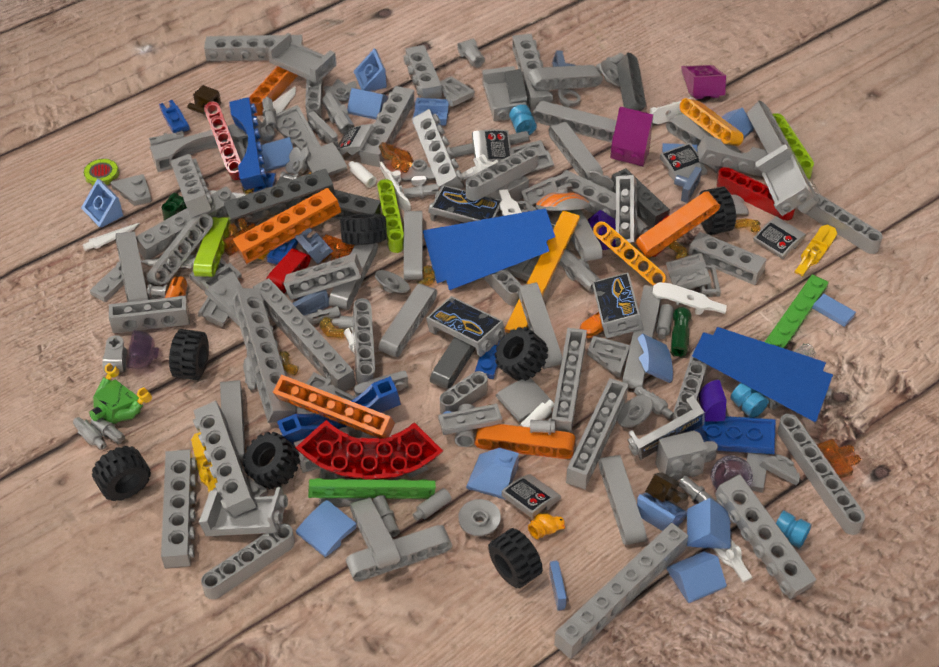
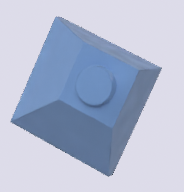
M497 448L479 454L466 489L505 499L502 497L501 491L514 480L518 469L519 453Z

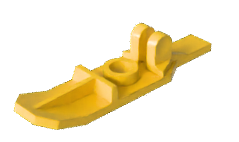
M824 225L819 228L814 238H812L801 254V263L794 273L804 276L810 266L818 264L837 236V231L834 227Z
M200 432L194 434L191 442L197 461L200 481L208 487V492L210 493V491L216 488L215 483L218 481L211 474L209 467L212 466V463L208 462L205 457L204 451L207 449L200 442L198 437L201 434Z

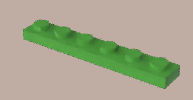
M812 274L765 342L785 349L811 312L814 303L828 287L829 282Z
M316 478L309 479L308 498H376L383 495L388 499H428L435 494L436 483L427 479L345 480L338 478L333 480Z

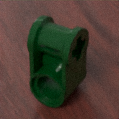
M172 193L168 200L162 204L161 209L164 221L187 208L183 197L179 196L178 193Z

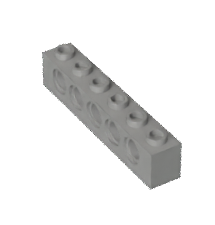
M532 34L512 36V49L517 67L522 71L530 111H534L540 101L553 102V94L549 90H536L528 78V74L532 69L543 68L539 50H536L537 43L536 40H533Z
M285 35L206 36L204 46L206 61L270 60L269 48ZM291 35L293 42L303 46L302 35Z
M395 86L393 91L389 93L388 100L384 102L381 113H378L375 124H372L374 126L363 148L358 151L361 163L380 167V162L384 161L415 103L413 89Z
M428 109L412 118L438 187L441 189L443 185L458 189L463 188L462 179L464 177L461 171L457 170L459 165L455 158H452L454 153L447 146L450 143L447 137L443 136L445 131L441 124H438L441 121L437 114H433Z
M187 154L171 160L190 217L192 218L211 211L210 203L213 202L196 158L192 159L191 155Z
M227 186L210 195L213 202L210 203L211 211L203 214H208L211 217H226L224 202L236 199V197ZM184 209L136 236L138 250L145 260L166 251L190 221L191 217L188 209ZM200 219V225L203 226V221Z
M567 328L552 414V421H555V431L572 432L587 330Z
M609 378L568 465L566 483L586 489L627 400L629 384Z
M217 401L193 410L196 417L193 419L196 429L201 431L198 437L202 446H206L207 450L204 451L207 461L212 463V466L209 468L213 478H217L218 482L215 483L219 495H223L224 499L221 500L225 512L229 511L234 518L256 508L255 500L225 417Z
M190 449L166 451L161 547V558L164 568L191 566V558L195 554L194 545H191V539H195V529L192 526V521H195V509H192V504H196V494L193 491V487H196V475L193 474V470L197 469L196 457H192Z
M739 474L719 485L715 493L718 503L724 506L730 520L737 524L743 538L752 545L755 555L762 559L768 573L777 580L780 590L791 600L810 589L817 579L742 476ZM734 500L740 501L742 505L737 504ZM746 517L752 518L755 522L749 521ZM759 534L764 535L767 540L762 539ZM772 552H776L780 557H775ZM785 570L791 571L793 575H788Z

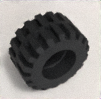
M722 186L701 191L699 195L708 191L720 205L719 210L701 223L704 230L710 235L732 231L736 224V209L728 189Z
M372 213L355 214L340 219L343 243L365 245L379 243L387 239L386 216Z
M517 327L516 330H510V333H506L505 337L499 341L500 344L496 347L495 362L501 370L518 381L522 379L525 381L529 380L530 377L536 376V373L542 370L541 367L545 365V359L548 358L547 344L526 327Z
M186 329L177 331L169 352V368L173 377L199 380L202 377L209 356V342L205 332Z
M265 432L264 435H258L257 439H253L251 445L247 446V452L243 454L245 460L242 461V466L245 467V473L265 488L274 489V487H281L282 484L286 485L288 480L295 476L293 474L299 468L297 467V464L300 463L298 458L300 456L299 452L292 443L277 432Z
M123 446L102 455L92 469V477L107 500L122 501L132 497L134 494L136 495L145 487V484L150 480L151 470L138 449L132 446Z
M511 528L488 544L493 565L501 577L514 588L520 589L542 574L543 565L535 546L518 529Z

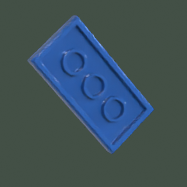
M725 416V421L705 422L704 420V425L694 430L700 433L704 442L715 441L718 444L717 451L774 454L776 419Z

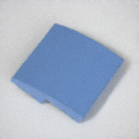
M416 98L413 118L430 109L433 114L436 113L441 122L438 124H447L449 112L447 99Z
M645 334L640 335L637 339L644 353L639 357V360L645 372L668 383L672 382L673 366L667 345Z
M326 500L301 523L296 530V534L324 557H327L341 546V540L356 529L357 523L330 501Z

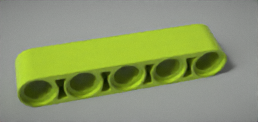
M773 113L772 115L809 180L812 175L814 161L784 116Z
M383 179L378 182L377 186L378 199L381 201V214L386 216L387 244L391 252L399 253L404 250V232L393 182Z
M211 217L213 225L203 237L194 261V276H215L232 227L228 217Z

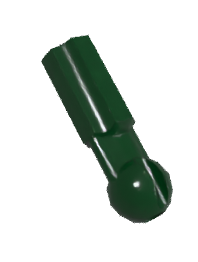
M679 307L673 313L674 327L670 353L674 357L682 358L688 352L690 330L688 325L692 315L686 307Z

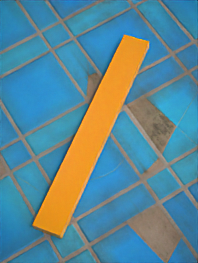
M562 211L553 229L555 237L547 241L549 252L540 255L527 284L537 282L542 296L580 220L579 215ZM520 299L505 327V332L510 333L512 329L516 330L517 327L528 328Z

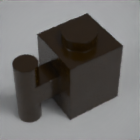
M202 85L193 94L195 104L190 102L187 108L206 115L204 108L207 103L216 102L219 106L221 105L220 93L218 90Z
M663 472L654 474L645 491L661 502L671 501L672 499L674 503H680L688 499L686 493L676 490L680 482Z

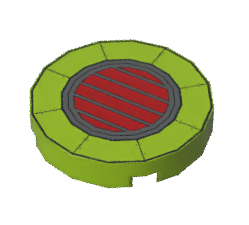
M97 159L88 163L83 173L86 182L91 183L93 186L97 179H100L105 185H109L112 180L118 178L119 169L117 163L113 160Z

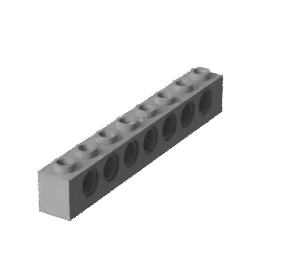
M269 278L253 286V288H259L269 317L323 377L331 380V385L342 391L355 386L354 370Z
M237 288L232 302L268 423H277L278 420L296 414L297 406L279 400L273 393L281 374L287 376V373L283 369L282 357L278 352V343L274 339L273 327L269 323L268 311L265 310L264 298L261 296L259 288Z
M671 523L555 632L554 645L572 659L686 550L689 535Z

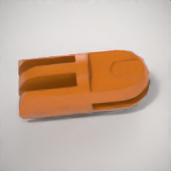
M182 276L174 277L165 298L185 296L187 290L186 279Z
M599 312L580 325V329L587 330V339L593 338V336H597L604 331Z

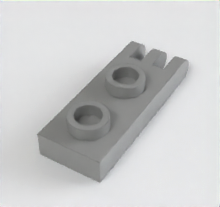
M314 111L308 113V124L312 131L314 130L318 137L327 144L333 143L337 147V133Z

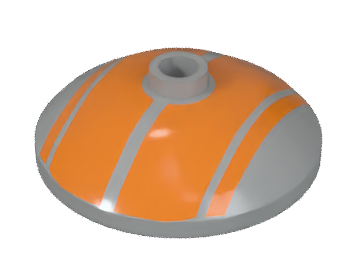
M567 188L557 189V192L544 196L536 203V209L546 208V210L551 211L577 210L590 207V202L577 193L568 192Z

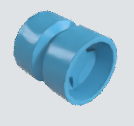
M521 104L511 109L509 117L516 133L527 131L531 135L536 130L537 124L529 107Z
M743 383L733 390L730 397L738 407L742 406V411L749 418L759 416L769 403V400L763 394Z
M785 510L776 522L791 545L798 549L804 544L812 526L811 523L803 519L795 521L793 514Z

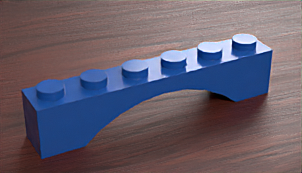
M249 97L229 102L230 112L235 126L242 129L248 136L247 151L243 160L238 165L240 181L244 190L264 186V178H267L265 168H262L265 162L263 155L260 154L263 149L261 142L258 141L261 136L259 129L256 128V126H259L257 116L254 115L257 113L255 103H251Z
M391 376L372 383L363 393L351 400L354 403L380 413L401 405L398 391ZM294 414L277 421L282 436L293 445L294 442L310 435L325 420L337 429L347 427L317 414Z

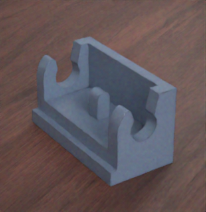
M307 228L300 235H296L295 238L318 264L333 250L317 232L310 238H307V235L312 231L311 228Z

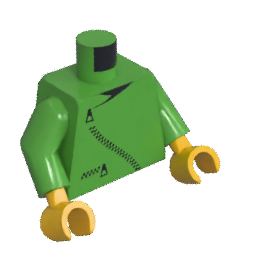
M108 363L105 366L107 375L103 377L93 396L94 409L89 411V415L94 421L103 417L113 424L123 420H132L140 413L143 403H148L152 400V395L144 387L140 388L136 395L116 379L111 381L112 378L119 375V369L115 366L114 370L111 371L113 365Z

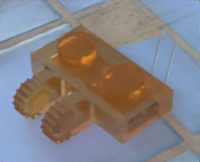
M381 142L379 149L386 160H391L392 168L395 170L400 168L403 173L408 172L414 161L410 152Z
M243 218L238 219L240 231L237 230L235 224L231 223L228 225L231 236L224 239L223 243L225 253L229 257L238 252L232 239L256 227L254 223L248 226Z
M325 234L322 239L333 252L321 262H326L330 255L332 256L330 261L348 256L355 245L343 243L341 239Z
M834 439L816 444L840 479L851 476L854 471L851 466L856 465L861 460L857 454L845 458V456L854 452L852 445L839 448Z

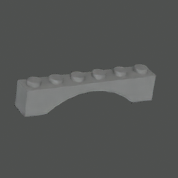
M235 124L228 125L235 147L237 142H241L244 148H246V143L248 142L247 134L235 126ZM212 130L150 146L152 158L158 172L172 169L171 160L187 154L193 155L207 149L218 148Z

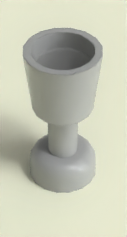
M462 404L459 406L458 411L475 408V406ZM474 429L457 432L455 443L461 447L472 446L475 443Z

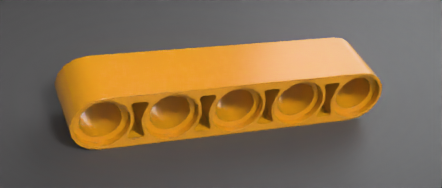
M684 98L680 102V111L715 138L721 139L727 145L740 146L744 139L743 133L703 103L689 98Z
M605 222L595 224L593 228L595 236L650 284L655 285L653 279L657 274L663 276L662 283H667L665 273ZM603 226L607 227V233L602 236L599 235V229ZM614 239H621L619 247L615 248L612 246ZM633 250L635 252L634 258L626 259V253ZM643 262H647L649 264L648 270L640 271V265Z

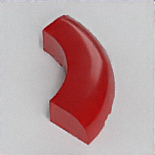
M325 420L295 447L306 459L328 472L342 477L365 480L390 479L409 474L432 462L443 453V450L415 422L406 429L391 435V437L379 439L349 436V434L337 429Z

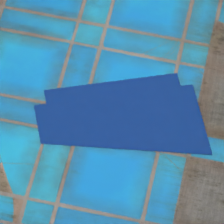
M546 208L423 230L436 281L440 283L446 280L449 290L547 253L549 248L546 241L555 237Z
M720 327L716 328L714 335L703 332L692 357L813 422H816L833 377V374L823 371L826 364L824 361Z

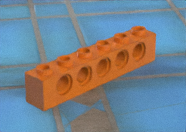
M326 188L232 240L238 253L245 263L248 264L292 240L305 229H312L341 213V209L336 197Z
M282 374L273 391L279 400L379 439L388 438L395 425L393 419L388 415Z

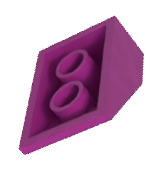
M714 65L681 66L688 92L694 98L702 99L704 96L719 98L720 95H725L726 75Z
M620 106L610 158L643 167L650 151L654 115Z

